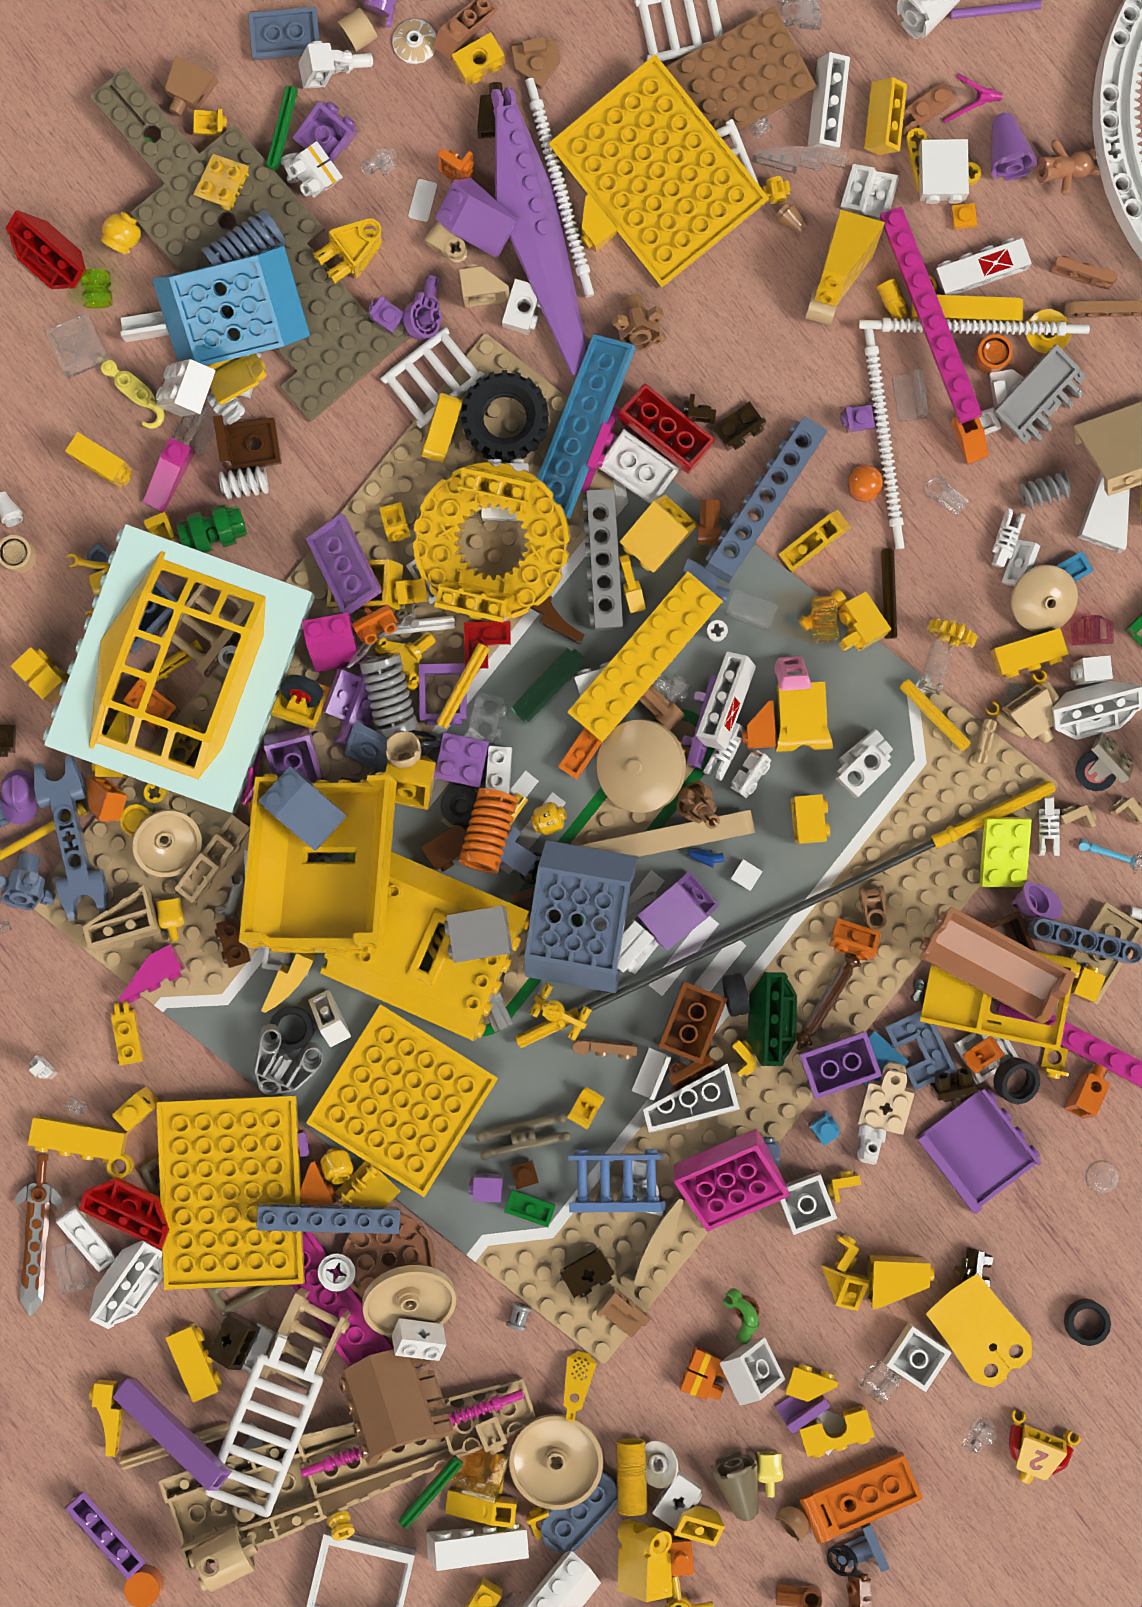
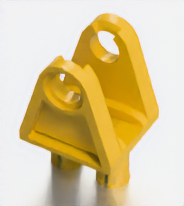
M372 218L364 219L329 231V243L313 253L316 261L318 260L321 266L336 254L340 257L342 262L326 271L334 284L350 272L357 279L379 251L382 239L381 226L378 221ZM367 226H374L377 232L374 229L364 230V228Z

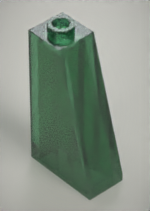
M567 648L511 707L512 712L530 726L575 677L577 672L585 666V663L582 661L584 657L576 649L571 651Z

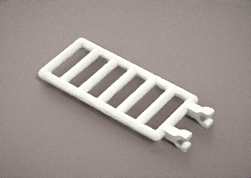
M282 1333L278 1334L270 1356L265 1354L257 1356L217 1456L224 1464L230 1453L277 1471L273 1484L229 1468L232 1471L228 1476L229 1479L269 1493L264 1506L219 1489L218 1491H207L204 1489V1493L209 1497L263 1517L271 1515L323 1383L322 1376L314 1373L323 1349L316 1346L313 1347L305 1370L280 1361L279 1358L288 1337ZM267 1365L311 1382L312 1385L308 1396L259 1378L263 1366ZM255 1387L304 1405L299 1418L250 1400ZM246 1409L295 1427L291 1439L288 1440L241 1422ZM240 1431L286 1449L282 1461L279 1462L234 1445L233 1442L237 1432Z

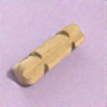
M985 719L982 728L984 730L981 731L977 745L978 752L975 753L974 761L977 763H987L989 756L987 752H990L994 737L993 731H995L997 722L994 720Z

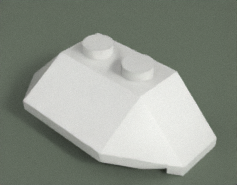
M1107 681L1066 692L1052 708L1054 728L1075 740L1120 729L1137 711L1142 709V686Z
M143 1240L122 1249L95 1287L88 1317L89 1320L109 1329L114 1324L137 1315L164 1277L162 1251Z

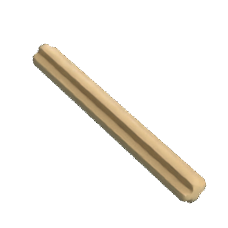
M224 1423L193 1434L203 1444L225 1438L230 1424ZM159 1444L122 1456L119 1462L122 1470H126L171 1454Z

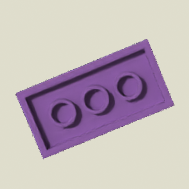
M340 513L306 538L342 614L349 613L350 615L382 592L346 515Z

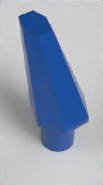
M688 849L690 858L713 868L714 863L724 862L723 853L712 854L711 850Z

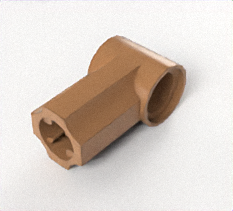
M653 685L639 699L655 716L654 718L657 722L669 730L685 716L672 701L669 702Z

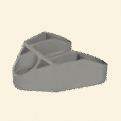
M275 1024L263 1026L259 1033L254 1058V1071L260 1091L264 1094L274 1095L297 1090L314 1075L322 1064L323 1055L320 1045L314 1042L307 1043L302 1047L292 1063V1058H289L285 1053L279 1054L275 1061L276 1054L281 1045L280 1029ZM268 1031H273L277 1034V1037L274 1040H266L264 1034ZM312 1049L318 1052V1056L313 1059L307 1058L305 1055L307 1051ZM264 1082L275 1083L272 1087H266L263 1085Z

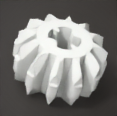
M212 391L207 396V401L218 415H223L230 425L238 421L245 413V408L236 397L219 405Z

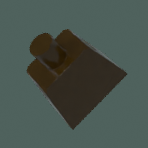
M501 82L490 83L489 94L480 96L477 124L478 139L495 138V115L491 93L493 89H500L503 99H505Z

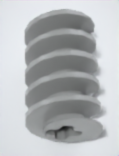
M1065 470L1062 471L1061 475L1054 473L1053 478L1050 475L1045 476L1044 481L1041 478H1037L1035 483L1028 481L1026 486L1019 484V492L1023 504L1028 505L1031 510H1034L1036 502L1042 508L1043 500H1046L1051 505L1052 497H1055L1057 502H1061V494L1066 499L1070 498V482Z

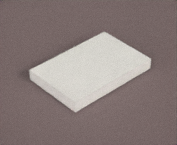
M624 429L606 453L602 468L597 467L650 505L661 497L680 470L678 466Z

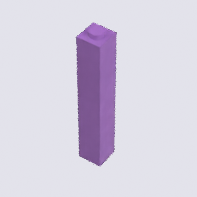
M126 1379L119 1384L113 1398L207 1491H218L232 1471L142 1383L135 1379Z

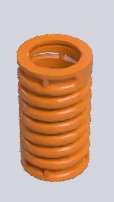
M478 789L474 810L471 813L472 818L469 820L470 826L467 828V835L464 838L465 843L462 845L458 862L461 865L485 873L497 874L499 872V864L502 862L500 857L504 854L501 848L506 847L504 840L509 837L507 831L511 830L509 823L513 822L512 815L516 812L518 804L516 797L495 789Z

